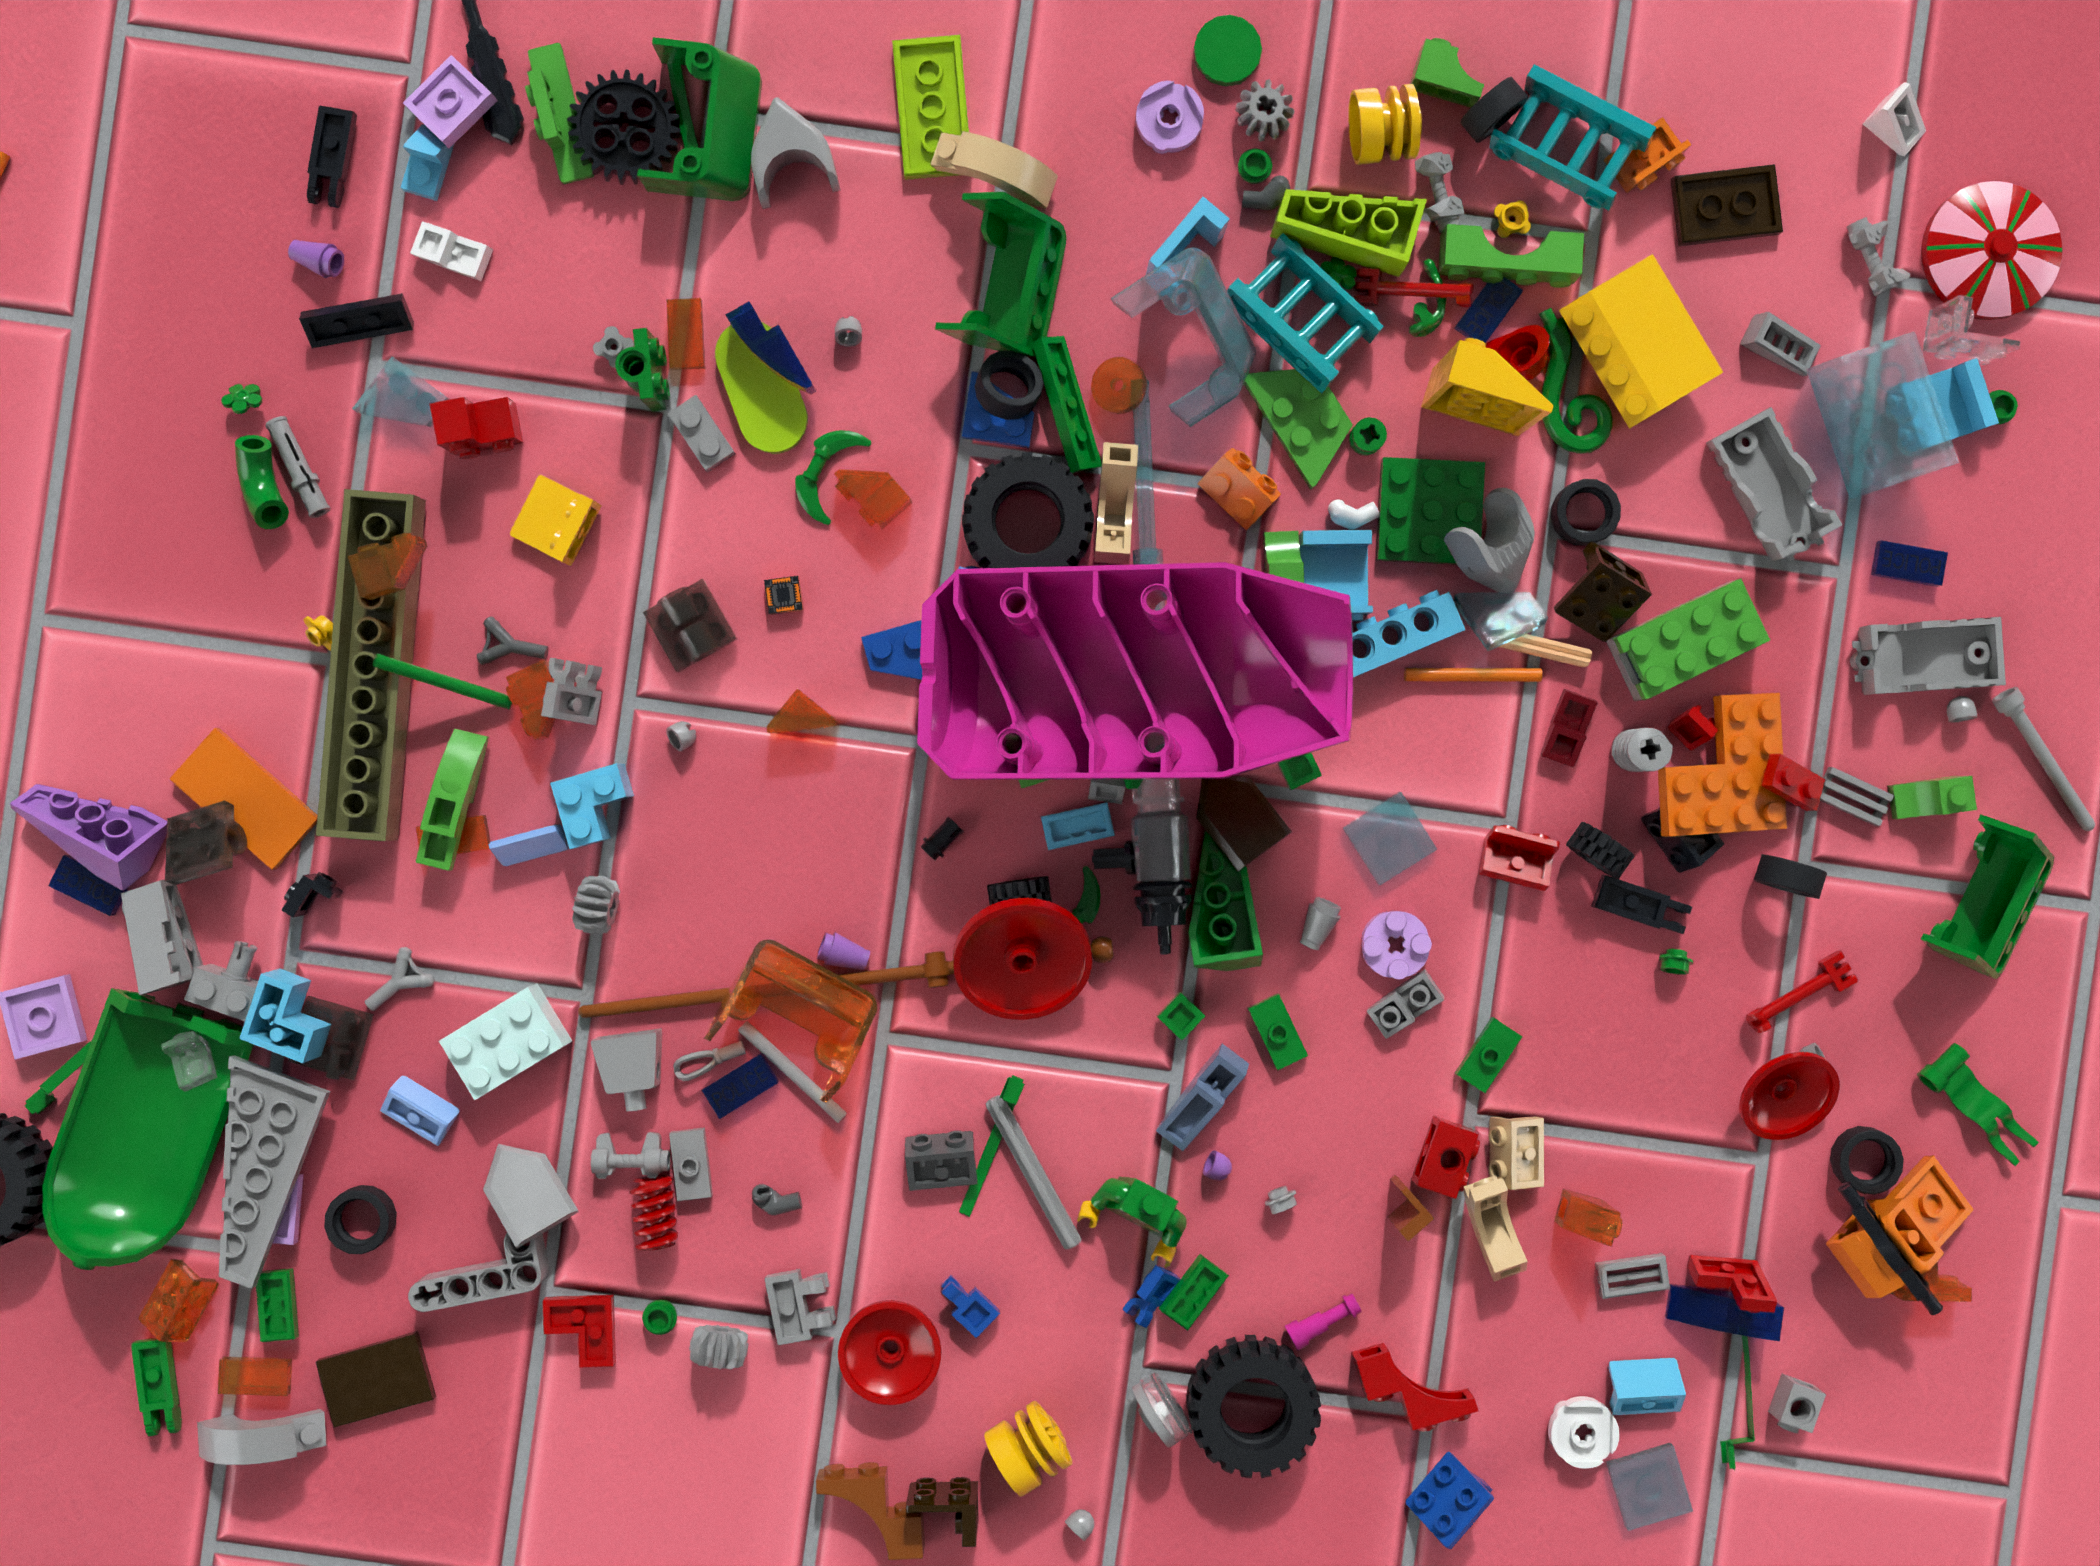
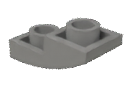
M1424 969L1367 1009V1013L1387 1039L1415 1022L1416 1017L1444 1001V995L1426 969Z

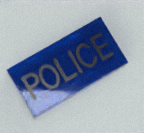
M1505 277L1498 283L1487 282L1454 329L1467 338L1478 339L1486 343L1523 290Z
M1882 540L1877 541L1871 575L1939 587L1943 584L1948 552Z
M63 855L48 885L109 916L116 914L122 902L121 893L128 890L127 888L122 891L97 877L70 855Z
M762 1053L703 1088L702 1092L718 1118L721 1119L776 1085L779 1080Z

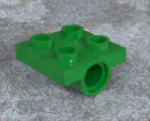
M647 328L633 329L635 347H628L618 354L615 361L616 371L635 392L639 393L640 400L652 411L666 410L665 400H670V387L668 380L663 379L662 366L667 365L665 347L659 344L658 338H655ZM640 368H643L640 374L635 375Z

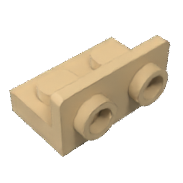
M1497 1116L1490 1117L1488 1134L1490 1141V1177L1495 1175L1497 1179L1503 1177L1509 1190L1544 1187V1118L1536 1116L1512 1119Z

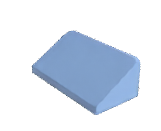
M561 824L491 841L488 844L491 852L503 866L517 864L568 849L566 835Z
M401 1076L389 1089L380 1109L382 1113L437 1146L441 1144L460 1112L459 1108L406 1076Z

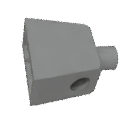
M662 1028L600 1036L591 1040V1047L605 1092L607 1094L624 1092L626 1111H637L647 1108L644 1090L657 1087L661 1081Z

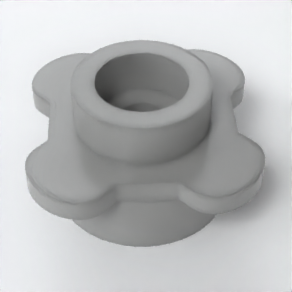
M610 326L605 329V335L601 341L593 345V351L597 356L606 358L611 367L616 368L615 361L618 354L628 347H634V342L631 338H624L620 335L616 327ZM612 344L617 345L615 350L611 349Z

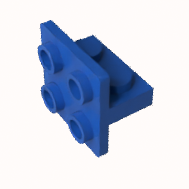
M1447 1452L1406 1499V1505L1446 1548L1452 1549L1491 1504L1494 1496L1491 1494L1493 1489L1483 1479L1470 1472L1452 1453Z

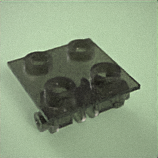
M308 995L302 1013L332 1025L320 1057L305 1063H300L290 1058L288 1061L327 1072L326 1077L339 1080L340 1077L355 1080L374 1014Z

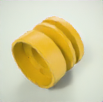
M1403 84L1399 92L1396 86H1388L1384 103H1382L1377 88L1351 91L1348 123L1350 146L1355 164L1380 163L1383 157L1384 146H1386L1392 161H1399L1401 154L1407 160L1416 159L1420 148L1422 117L1414 85Z
M1032 1401L1026 1405L1028 1416L1022 1410L1015 1412V1420L1018 1426L1017 1431L1007 1421L1003 1420L984 1433L987 1447L998 1469L1010 1487L1020 1497L1025 1496L1042 1485L1038 1467L1041 1466L1050 1477H1054L1058 1474L1056 1463L1062 1469L1072 1465V1458L1060 1428L1037 1401Z

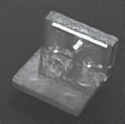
M1959 295L1929 311L1922 351L1935 353L1934 357L1946 360L1962 357L1968 358V361L1977 358L1979 365H1988L1990 361L1997 358H2005L2006 354L2020 349L2021 341L1968 332L1974 319V310L1971 309L1973 297Z

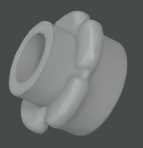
M1286 1186L1267 1193L1269 1199L1265 1201V1205L1269 1206L1272 1214L1283 1212L1297 1205L1294 1197L1296 1191H1288Z

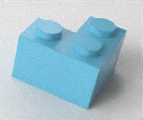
M622 763L612 764L550 783L569 849L581 848L611 839L602 806L634 796L626 766Z
M279 968L260 975L239 1039L300 1063H305L322 1055L332 1024L301 1013L311 980Z

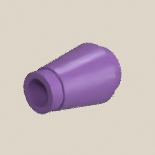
M293 240L289 246L288 256L291 260L296 261L324 278L336 277L343 269L344 254L334 244Z
M836 932L833 935L825 933L817 959L824 961V965L864 970L870 956V951Z

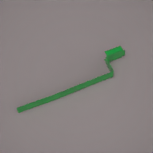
M92 1040L39 1086L40 1089L25 1101L27 1103L25 1107L32 1115L35 1112L37 1114L42 1113L57 1099L52 1091L84 1063Z
M1012 1075V1078H1007L1000 1098L1008 1103L1012 1112L1025 1085L1023 1083L1024 1079ZM994 1124L976 1169L977 1184L969 1186L959 1210L960 1213L969 1217L1002 1139L996 1124Z
M1739 1313L1744 1353L1749 1437L1720 1441L1722 1463H1729V1469L1734 1471L1736 1465L1733 1444L1755 1441L1745 1315Z

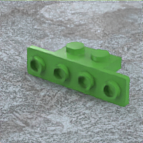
M554 43L530 49L528 56L532 71L527 72L530 85H526L525 89L530 105L532 107L536 106L539 118L534 119L537 135L540 140L544 139L552 149L559 179L563 184L594 177L591 170L592 162L585 166L582 165L580 158L583 153H574L572 146L577 141H571L568 136V132L575 128L568 126L567 118L576 116L571 112L569 106L570 104L577 103L563 48L560 43Z

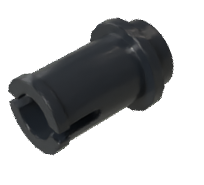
M947 817L946 821L928 839L926 837L923 839L924 843L921 848L936 861L939 856L941 858L944 857L943 852L964 831L952 819Z

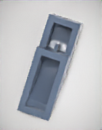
M1222 1043L1171 1107L1157 1127L1156 1132L1184 1151L1222 1108L1225 1099L1246 1076L1249 1063Z

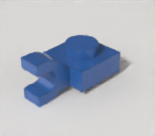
M1155 1265L1152 1271L1145 1276L1143 1284L1137 1291L1140 1299H1130L1122 1310L1134 1316L1140 1309L1139 1316L1135 1322L1147 1328L1153 1318L1154 1311L1162 1305L1180 1281V1278L1175 1273Z
M952 1275L941 1284L943 1288L942 1293L956 1305L951 1311L952 1316L975 1338L1000 1314V1310L976 1287L967 1293Z

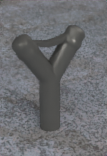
M491 616L485 619L483 624L487 628V640L482 652L477 654V661L481 665L491 663L493 660L510 653L540 659L547 658L548 646L515 640L494 617ZM491 634L501 644L489 648L491 642Z

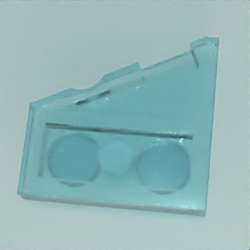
M392 356L352 409L362 415L431 427L433 420L429 403L450 399Z
M1530 592L1458 593L1453 598L1457 610L1487 651L1493 650L1546 625L1548 616Z

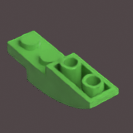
M460 729L453 730L435 775L420 826L423 834L416 863L448 871L453 870L469 803L474 801L489 741L488 736Z

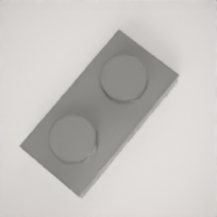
M694 395L667 413L705 471L709 472L736 454L697 395Z

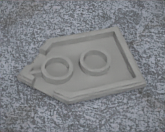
M498 1144L483 1191L517 1249L579 1211L546 1154Z

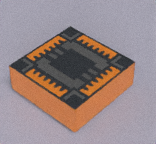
M799 576L764 580L768 613L770 615L804 610Z

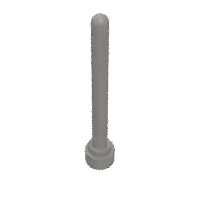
M2018 687L2007 689L1995 696L1992 702L1999 713H2004L2006 717H2011L2080 827L2085 831L2093 830L2095 827L2093 818L2024 712L2025 705L2023 702L2025 698Z

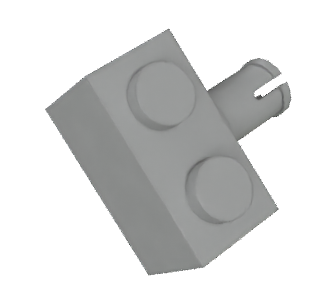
M235 941L226 969L214 964L195 967L184 1000L245 1021L259 981L247 976L254 954L258 948L254 945L248 947L249 943Z

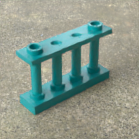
M1534 64L1527 75L1524 90L1529 94L1528 100L1507 134L1494 129L1491 134L1489 148L1500 159L1505 161L1513 160L1582 196L1588 205L1597 209L1603 207L1609 211L1617 192L1609 189L1632 150L1639 149L1643 152L1647 150L1657 127ZM1548 102L1558 107L1560 112L1535 150L1518 140L1540 104ZM1577 117L1587 122L1590 128L1567 166L1548 156L1571 118ZM1608 133L1618 138L1620 145L1596 182L1579 173L1600 136Z
M1282 233L1271 250V253L1276 258L1250 284H1244L1237 278L1227 289L1222 302L1320 393H1323L1339 373L1334 364L1361 336L1370 344L1384 326L1379 322L1374 312L1365 309L1306 255L1297 241L1289 239ZM1287 267L1301 281L1275 308L1269 307L1259 298V294ZM1312 290L1326 305L1300 331H1295L1284 321V317ZM1337 313L1351 328L1325 355L1320 354L1310 345L1309 340Z

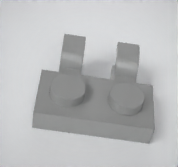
M550 658L549 672L554 678V683L547 682L541 716L596 725L602 694L601 691H596V685L600 679L602 667L588 665L585 675V664L566 660L565 669L563 670L564 660Z
M796 1269L769 1274L764 1278L778 1345L811 1340L814 1336L812 1329L833 1325L832 1321L836 1320L834 1305L809 1312L806 1295L826 1292V1287L830 1286L827 1272L802 1279L801 1270Z

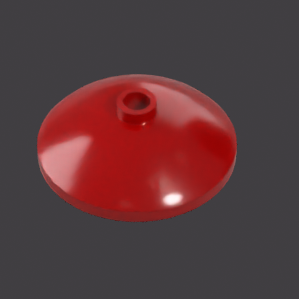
M1794 1052L1776 1057L1755 1071L1746 1083L1739 1101L1740 1116L1752 1133L1764 1139L1785 1140L1802 1135L1822 1122L1833 1109L1840 1090L1839 1076L1834 1067L1825 1058L1814 1053Z
M896 1300L875 1302L859 1310L846 1324L838 1346L839 1367L847 1384L862 1398L881 1405L903 1404L925 1392L938 1373L942 1354L938 1331L929 1317L917 1307ZM893 1341L897 1344L898 1348L895 1351H889L885 1344Z

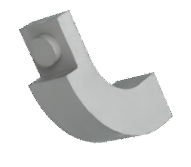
M321 1409L271 1420H243L230 1414L197 1422L199 1457L216 1464L249 1465L295 1458L298 1452L326 1446L325 1413Z

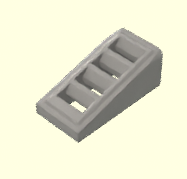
M1770 312L1757 314L1752 318L1740 343L1750 351L1801 376L1807 375L1821 347L1820 344ZM1777 334L1779 336L1773 346L1771 343L1775 335ZM1788 340H1789V341H1791V343H1790V345H1789V347H1788L1787 352L1784 353L1783 351H1784V349H1785V347H1786V344H1787V342H1788ZM1801 346L1804 349L1797 361L1794 357Z

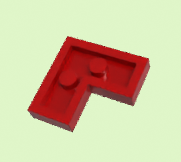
M1699 1255L1689 1256L1687 1267L1696 1286L1706 1289H1730L1740 1310H1746L1751 1313H1775L1777 1299L1757 1260Z
M614 1295L554 1296L543 1299L544 1334L578 1333L579 1368L613 1367L616 1364Z

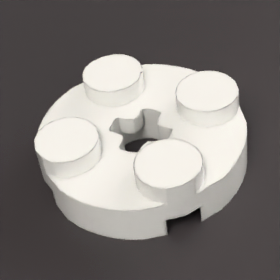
M1578 1396L1567 1401H1560L1555 1405L1554 1413L1551 1415L1548 1424V1436L1555 1452L1568 1464L1583 1469L1594 1468L1604 1463L1602 1460L1609 1453H1614L1619 1442V1426L1614 1416L1603 1403L1591 1397ZM1586 1424V1427L1592 1429L1591 1434H1586L1585 1440H1580L1578 1434H1575L1576 1429L1580 1428V1425Z

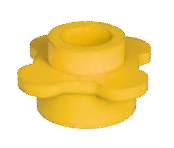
M1518 200L1507 205L1498 204L1495 207L1494 216L1498 218L1499 227L1497 228V233L1499 236L1507 238L1512 233L1526 234L1530 230L1531 224L1528 221V207L1524 201ZM1510 216L1515 217L1514 222H1511L1509 220Z
M322 615L314 620L309 616L305 617L303 621L308 627L305 634L309 641L317 647L323 645L331 651L333 623Z

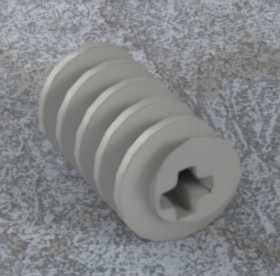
M1639 728L1620 732L1614 738L1611 748L1613 759L1620 768L1629 772L1657 771L1668 764L1672 756L1673 745L1661 731L1654 728Z

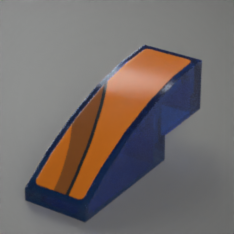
M750 301L725 314L742 342L767 368L792 386L810 395L816 392L779 324L766 331Z

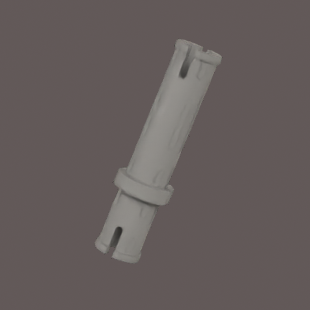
M280 416L269 420L265 427L268 429L293 480L291 486L295 492L299 493L309 517L316 518L328 513L331 508L327 504L318 485L320 479L316 473H312L301 447L288 424L287 417Z

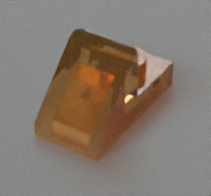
M1938 1261L1929 1271L1922 1273V1276L1929 1284L1930 1291L1938 1301L1972 1302V1288L1958 1281L1956 1276L1938 1275ZM1906 1285L1891 1293L1902 1301H1917Z

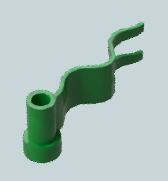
M1953 1043L1932 1065L1926 1064L1917 1073L1918 1078L1935 1093H1940L1943 1090L1961 1113L1977 1123L1985 1131L1992 1147L2011 1164L2016 1166L2020 1161L2002 1141L1995 1118H1999L2008 1131L2032 1147H2035L2039 1142L2015 1121L2012 1110L2003 1100L1980 1084L1971 1069L1965 1064L1970 1055L1960 1045Z

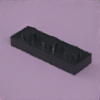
M403 293L303 311L300 313L299 318L312 348L410 331L414 327V321Z

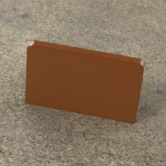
M1394 1175L1391 1181L1405 1195L1407 1200L1395 1209L1388 1218L1409 1242L1434 1218L1404 1183Z

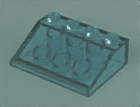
M1915 331L1806 369L1850 499L1959 463Z

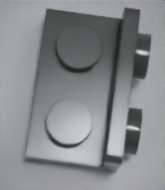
M951 1131L949 1133L931 1135L918 1134L905 1138V1162L909 1191L977 1184L972 1131Z

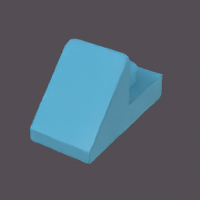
M422 124L404 143L403 148L410 154L400 188L404 192L437 201L454 144L448 148Z

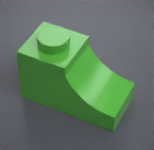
M1426 38L1419 51L1410 84L1414 85L1416 92L1471 108L1480 99L1484 84L1474 80L1463 70L1457 56L1459 48L1451 46V43L1445 39L1433 38L1430 40Z
M1264 532L1265 573L1304 583V563L1300 554L1299 532Z
M1949 776L1888 785V793L1894 795L1890 802L1892 819L1945 815L1977 810L1972 776Z

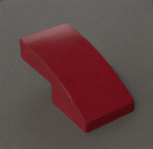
M1563 689L1543 744L1541 756L1574 768L1587 738L1585 732L1598 702L1589 697Z

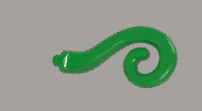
M1549 308L1539 314L1544 325L1543 328L1549 334L1550 342L1547 349L1550 362L1548 363L1542 387V395L1554 406L1552 412L1543 418V423L1550 437L1561 448L1578 454L1591 453L1599 449L1610 436L1613 421L1612 413L1607 403L1599 396L1591 394L1579 395L1567 406L1566 418L1571 426H1578L1582 421L1581 412L1584 409H1591L1596 414L1597 425L1591 433L1583 436L1574 435L1564 425L1559 411V398L1572 356V339L1564 318L1556 319L1552 308Z

